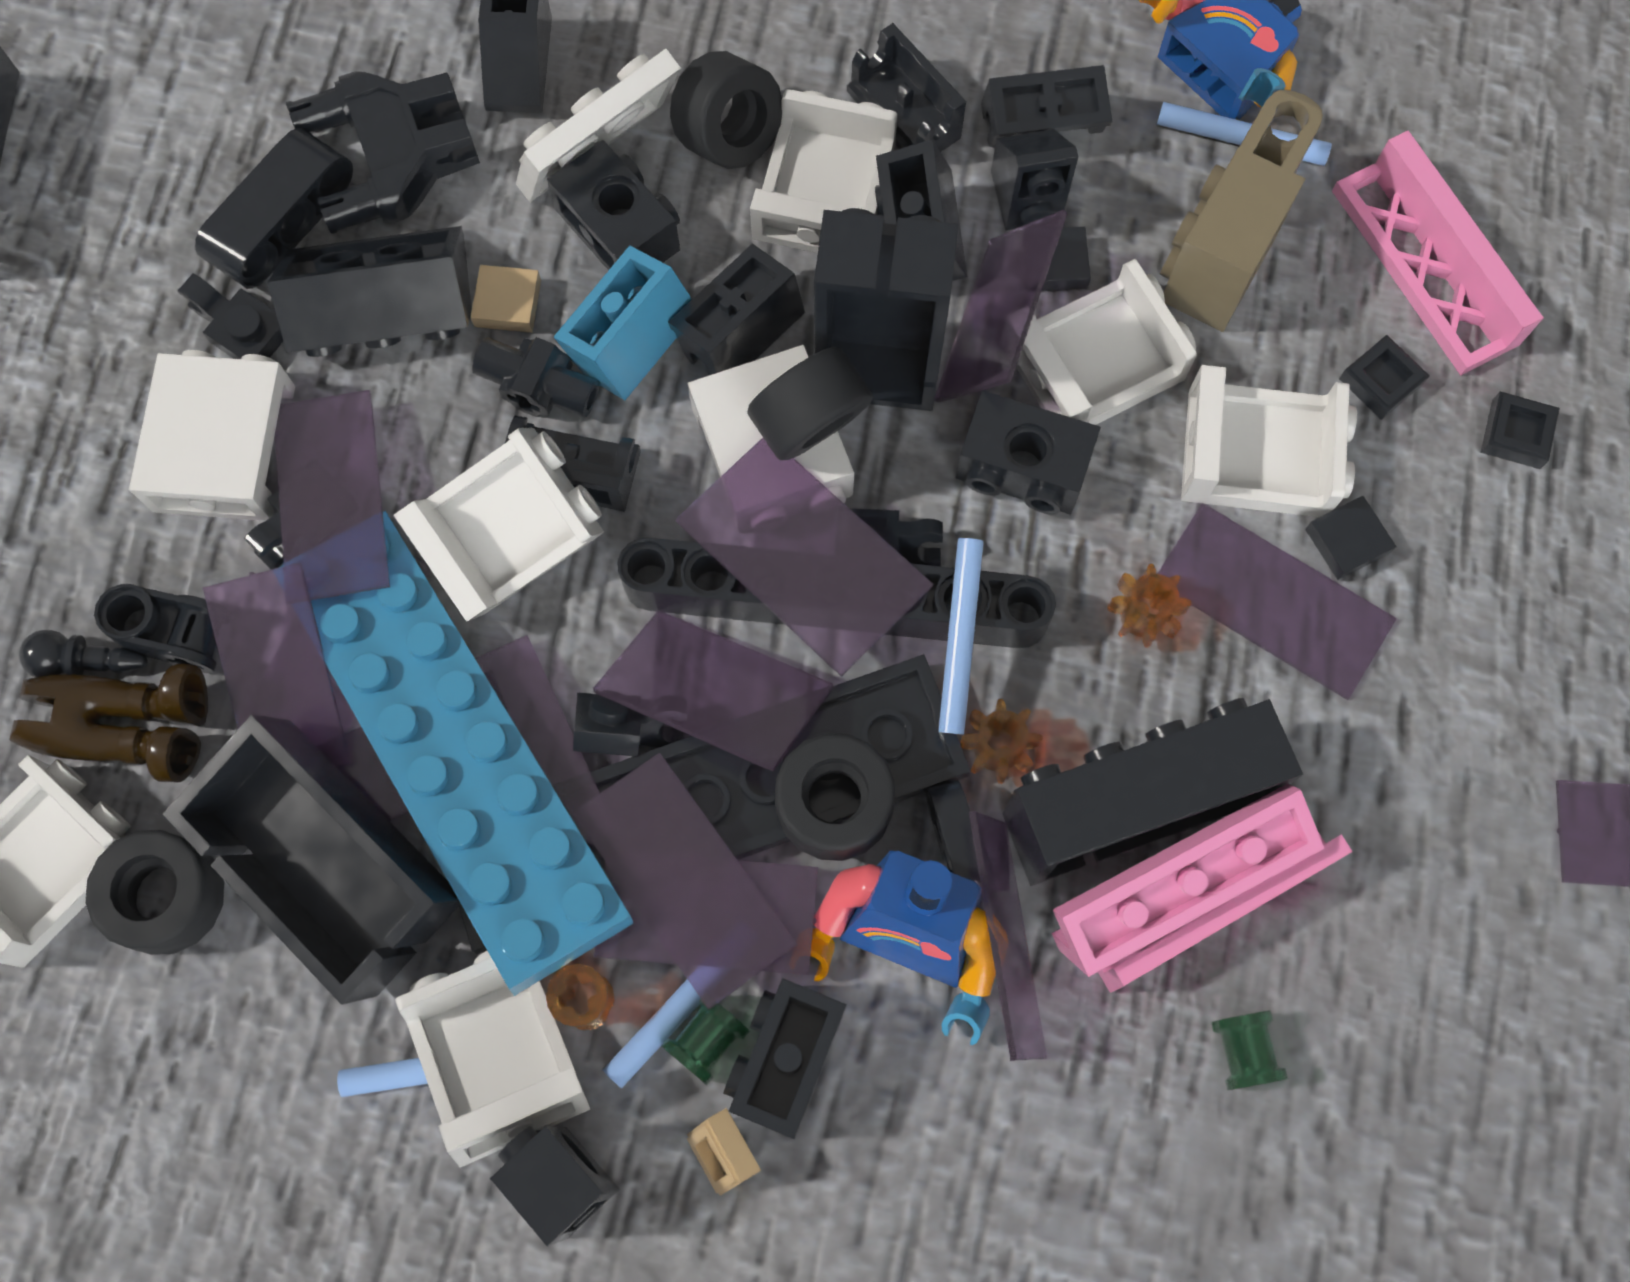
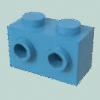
M629 245L555 334L554 339L582 374L598 380L601 387L626 400L677 338L675 332L671 330L668 321L687 305L692 298L672 267Z

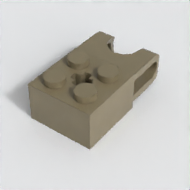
M1290 90L1274 92L1264 103L1227 168L1218 164L1214 166L1199 195L1200 202L1194 213L1189 211L1182 221L1172 242L1174 247L1160 272L1161 276L1169 279L1163 292L1165 304L1224 332L1275 241L1306 179L1296 173L1321 125L1323 117L1321 108L1311 98ZM1282 115L1293 116L1300 123L1302 129L1298 137L1290 141L1276 137L1271 129L1273 118Z

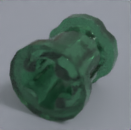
M704 993L699 999L701 1007L675 1040L667 1038L661 1047L704 1084L708 1085L713 1079L711 1069L736 1038L744 1039L750 1031L716 1000Z
M1271 1010L1211 1022L1213 1032L1221 1034L1231 1076L1225 1080L1227 1090L1289 1079L1286 1068L1279 1067L1268 1028V1025L1274 1021Z

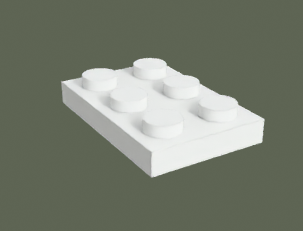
M666 48L650 60L645 53L637 56L618 73L619 83L604 94L599 87L592 89L571 107L574 116L557 128L552 122H548L534 131L524 141L523 145L527 150L524 151L523 156L519 160L521 165L516 185L530 203L549 189L547 178L600 141L604 140L608 145L664 104L681 69Z

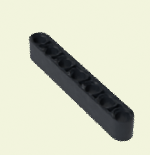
M638 538L628 543L621 551L617 561L618 574L629 601L637 608L647 611L948 641L950 611L944 602L952 597L955 568L659 538ZM654 565L664 570L661 578L652 584H641L633 580L639 569L645 566ZM715 571L727 577L726 582L716 590L706 591L695 585L696 580L706 572ZM981 571L973 644L1027 648L1038 643L1045 635L1056 608L1055 595L1050 586L1041 579L1029 575ZM768 578L782 579L790 586L784 594L778 597H768L757 591L758 585ZM830 584H840L848 588L852 595L842 603L833 604L825 601L819 595V592ZM891 590H901L912 597L914 604L907 609L896 610L888 607L883 602L882 597ZM1019 602L1029 604L1036 610L1039 619L1030 623L1020 622L1012 617L1008 606Z

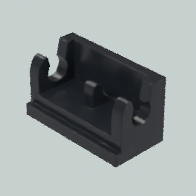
M894 23L880 31L877 41L879 47L872 58L869 59L868 55L861 48L856 52L852 60L851 82L847 84V92L858 104L870 102L897 113L895 145L899 149L933 139L940 152L961 139L966 108L965 99Z
M1104 65L989 78L981 102L983 119L989 118L990 133L987 138L989 146H994L997 138L1052 129L1062 132L1088 128L1090 134L1102 133L1106 126H1110L1113 122Z
M752 243L670 319L668 323L671 330L675 332L681 349L689 362L694 365L700 359L704 363L708 375H712L755 361L805 313L795 273Z
M516 415L513 417L505 443L510 440L508 435L518 428H534L537 434L543 431L546 432L557 444L565 458L566 463L561 466V469L573 487L583 486L599 507L625 512L641 453L640 446L634 444L635 439L622 437L618 444L538 428L532 423H527V417Z

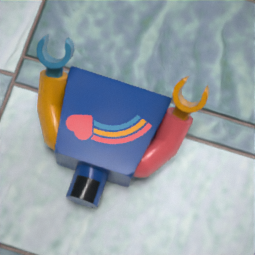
M1138 0L1140 3L1149 4L1154 8L1151 17L1156 23L1160 24L1164 20L1169 21L1157 57L1220 116L1240 120L1254 103L1262 109L1266 100L1278 90L1291 91L1298 63L1292 51L1299 37L1298 29L1293 24L1301 16L1302 9L1299 0Z
M889 851L877 866L867 864L844 869L836 876L812 920L816 928L806 929L798 935L789 965L794 970L800 957H814L820 962L814 981L823 980L827 976L835 950L833 937H840L841 941L954 988L959 986L963 993L954 997L942 1022V1032L948 1037L955 1020H965L974 1030L970 1045H974L978 1042L990 1016V1008L983 997L991 994L1002 954L1003 937L987 911L981 909L982 888L976 882L950 872L940 862L932 860L922 861L900 851Z

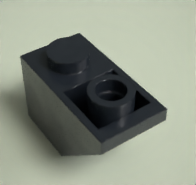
M480 0L478 22L485 110L543 113L552 22L549 1Z
M1054 129L996 139L991 174L1005 231L1019 228L1026 230L1046 228L1055 222L1062 221L1079 156L1076 146Z

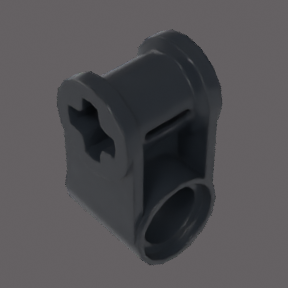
M120 584L109 588L100 596L94 611L95 621L99 629L122 648L148 658L165 661L172 665L182 663L197 665L202 673L209 674L214 673L217 665L212 656L223 624L231 623L234 615L233 611L208 599L191 595H174L134 584ZM145 610L142 622L136 628L124 631V625L128 617L136 611Z

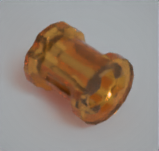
M581 964L565 966L556 972L548 983L546 991L547 1007L553 1017L564 1025L576 1027L582 1031L596 1029L608 1020L610 1010L615 1004L614 990L609 981L590 966ZM581 982L590 990L596 989L597 992L596 995L591 996L587 1000L590 1011L584 1015L579 1010L566 1006V1001L571 1000L575 996L573 985Z

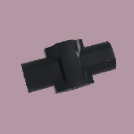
M486 337L478 347L472 365L474 375L501 385L499 392L502 399L511 403L517 410L535 417L538 415L549 416L553 406L585 418L593 408L600 387L598 380L571 370L573 366L571 358L555 344L537 337L531 340L524 338L519 349Z

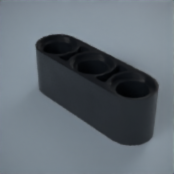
M296 128L291 130L204 222L195 239L197 255L246 289H253L261 285L275 271L287 250L294 249L323 217L317 197H326L348 188L354 170L352 162L305 129Z

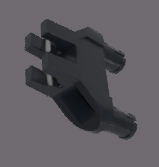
M355 71L338 76L339 81L334 82V88L293 102H286L295 129H305L313 134L347 123L351 127H355L371 173V176L366 177L368 182L326 197H317L322 215L331 234L337 233L338 230L382 218L383 222L389 220L390 224L402 221L416 211L437 179L480 163L448 72L400 84L378 75Z

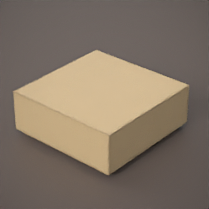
M480 265L470 317L474 327L533 333L541 286L539 271Z
M727 1108L706 1119L687 1134L688 1138L686 1139L716 1194L723 1195L761 1171Z

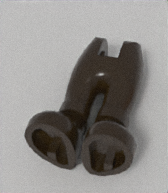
M182 663L171 666L164 673L159 687L155 683H130L108 677L89 675H48L23 679L19 698L30 703L53 707L50 722L32 720L13 721L9 740L29 751L50 757L72 760L122 761L125 764L138 765L146 763L153 779L158 782L172 783L184 781L191 774L199 758L201 741L198 735L190 729L160 726L155 730H148L147 727H121L98 723V720L102 717H127L146 721H156L159 719L190 726L204 725L208 714V692L205 677L197 665Z

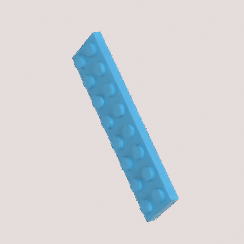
M386 511L273 570L498 971L514 996L634 923Z

